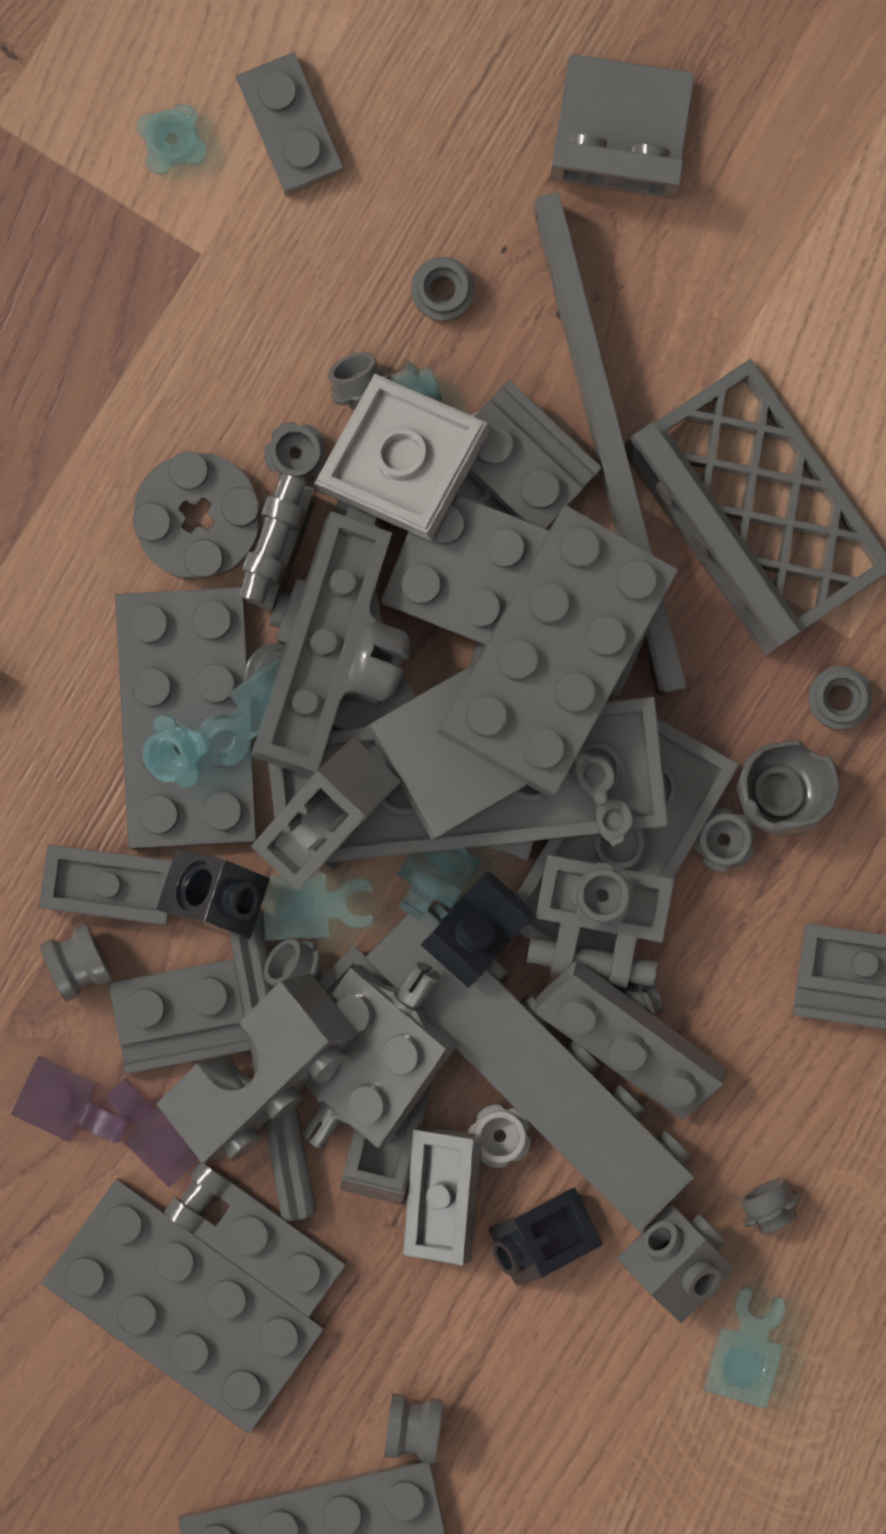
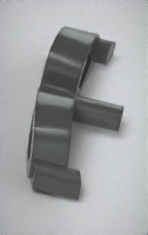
M585 752L577 755L574 767L575 774L584 791L594 798L597 805L595 812L596 821L602 837L609 841L613 847L624 843V836L631 829L633 818L627 804L620 800H610L607 797V792L615 782L612 767L603 758L590 757Z

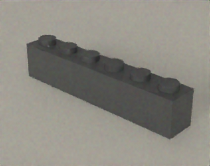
M419 903L365 958L397 989L402 988L418 962L430 965L432 967L430 972L436 970L440 975V980L436 982L421 1004L431 1023L457 1045L455 1048L640 1232L694 1178L684 1167L692 1156L666 1130L655 1138L638 1121L647 1111L620 1084L610 1093L593 1076L601 1065L574 1041L565 1048L547 1030L551 1024L533 1012L536 1000L530 994L519 1002L502 985L511 975L496 960L490 964L478 980L467 988L420 944L447 914V911L438 903L429 912Z

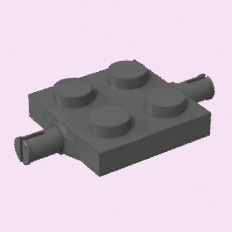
M418 962L401 989L385 985L361 964L350 967L330 996L358 1034L341 1049L346 1057L337 1068L319 1080L315 1081L312 1077L305 1084L321 1104V1107L308 1126L302 1131V1135L306 1140L313 1137L310 1141L312 1145L324 1148L341 1121L350 1124L377 1148L389 1144L457 1046L431 1023L425 1010L421 1007L433 986L440 980V975L436 970L430 972L432 969L430 965Z

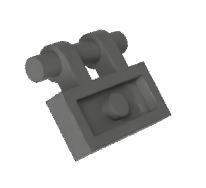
M286 474L281 475L273 496H267L261 513L265 519L255 552H247L241 569L245 571L239 596L247 599L251 607L271 614L281 589L285 590L317 498L314 488L305 486V481Z
M547 855L535 918L560 923L556 942L531 937L526 963L551 967L550 974L560 975L577 959L599 976L608 978L607 982L613 986L627 988L629 982L653 987L658 962L636 958L633 955L637 938L663 942L674 879L614 868L616 872H625L633 883L634 896L629 901L631 911L622 922L616 925L603 923L600 927H594L584 923L578 917L577 905H574L570 899V888L574 879L578 876H583L586 868L593 865V863ZM600 889L596 893V898L600 902L606 901L609 897L605 889ZM579 927L617 934L613 953L576 946Z

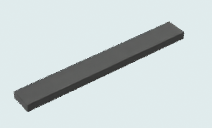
M556 192L537 197V201L534 203V216L597 461L602 467L600 473L615 531L620 537L652 554L560 194ZM663 598L654 613L644 638L657 694L660 693L661 696L681 692L686 688Z

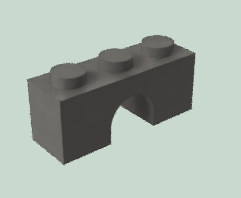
M311 973L280 981L238 1022L252 1039L257 1050L258 1066L253 1079L244 1075L229 1055L197 1063L156 1103L202 1164L225 1156L231 1161H235L247 1154L262 1138L257 1130L270 1118L272 1121H276L291 1112L303 1099L299 1090L312 1077L315 1081L325 1077L345 1059L346 1056L341 1049L358 1032Z

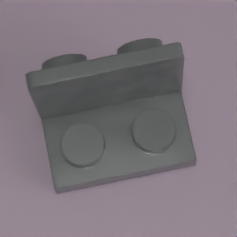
M576 54L571 55L568 61L550 180L675 199L683 164L681 159L694 82L693 74L673 69Z

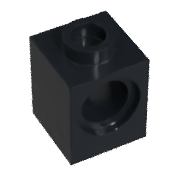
M176 849L156 910L202 928L251 939L270 878L225 859Z

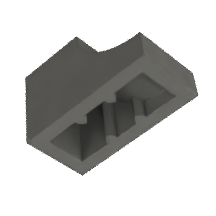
M353 736L315 772L251 847L289 884L299 891L401 783V780Z

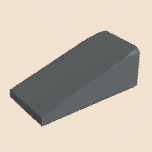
M432 1082L389 1144L377 1148L354 1129L341 1180V1190L394 1204H402L410 1173L413 1130L422 1126Z

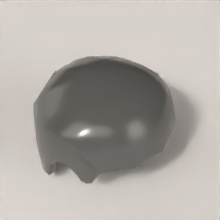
M791 740L763 745L748 757L742 766L736 789L746 817L763 831L775 836L784 837L807 834L825 820L835 808L841 785L836 765L830 756L818 755L807 748L802 741Z

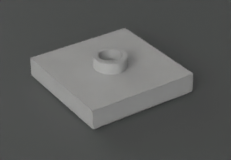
M374 374L316 479L315 485L320 492L431 541L490 433L488 423Z

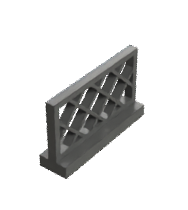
M751 359L655 423H650L632 435L624 445L628 460L765 657L886 574L885 550ZM743 380L759 402L756 423L722 416L726 392ZM714 400L712 414L698 411ZM767 414L776 427L765 425ZM683 420L710 425L705 457L682 452L668 431ZM720 427L754 434L748 466L715 459ZM763 436L784 440L789 444L795 453L792 475L758 468ZM692 466L703 468L701 479ZM803 466L812 479L802 477ZM713 470L746 477L741 509L719 505L709 492ZM756 479L790 486L785 518L751 511ZM800 488L821 492L831 505L828 527L795 520ZM728 518L739 520L738 532ZM840 519L849 531L838 529ZM749 522L783 529L778 561L759 558L753 555L746 545ZM793 531L826 538L821 570L788 564ZM836 540L858 544L873 567L859 577L831 572ZM764 570L776 572L774 583ZM786 574L819 581L815 607L797 618L782 596ZM829 583L844 586L827 598Z

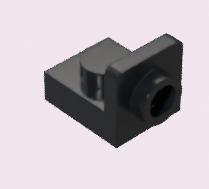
M485 872L452 906L420 945L469 988L482 976L508 942L530 921L534 912L491 872Z
M575 1187L547 1199L514 1218L502 1221L489 1228V1233L494 1241V1257L503 1272L511 1276L516 1285L543 1278L603 1245Z

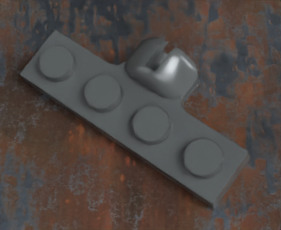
M332 511L326 517L251 757L312 777L319 769L340 699L342 697L355 696L380 705L386 703L398 689L404 675L403 669L399 667L402 659L408 661L410 638L402 630L377 622L370 614V602L392 532Z

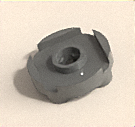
M185 451L177 454L174 458L160 463L144 479L134 502L133 527L142 549L160 569L181 579H209L233 571L245 561L247 552L253 550L260 533V505L250 480L232 462L214 454ZM201 500L209 502L211 507L208 510V515L214 520L212 527L208 531L199 526L192 533L185 531L182 527L185 524L186 517L180 512L182 507L187 502L195 506Z

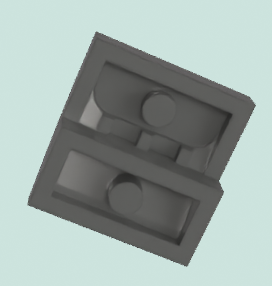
M475 664L366 727L392 773L401 780L399 785L431 840L527 786L524 782L437 733Z

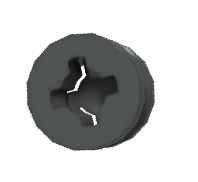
M88 923L75 928L72 937L59 942L51 939L40 944L48 970L66 1002L78 997L81 989L91 983L104 985L114 980L101 946Z
M392 1393L384 1457L398 1458L403 1453L417 1454L422 1462L435 1463L443 1400L430 1398L424 1403L410 1402L405 1395Z

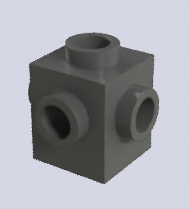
M672 1204L654 1221L649 1223L643 1232L617 1258L648 1293L680 1323L705 1299L713 1295L720 1284L736 1269L718 1251L726 1240L699 1213L689 1222Z

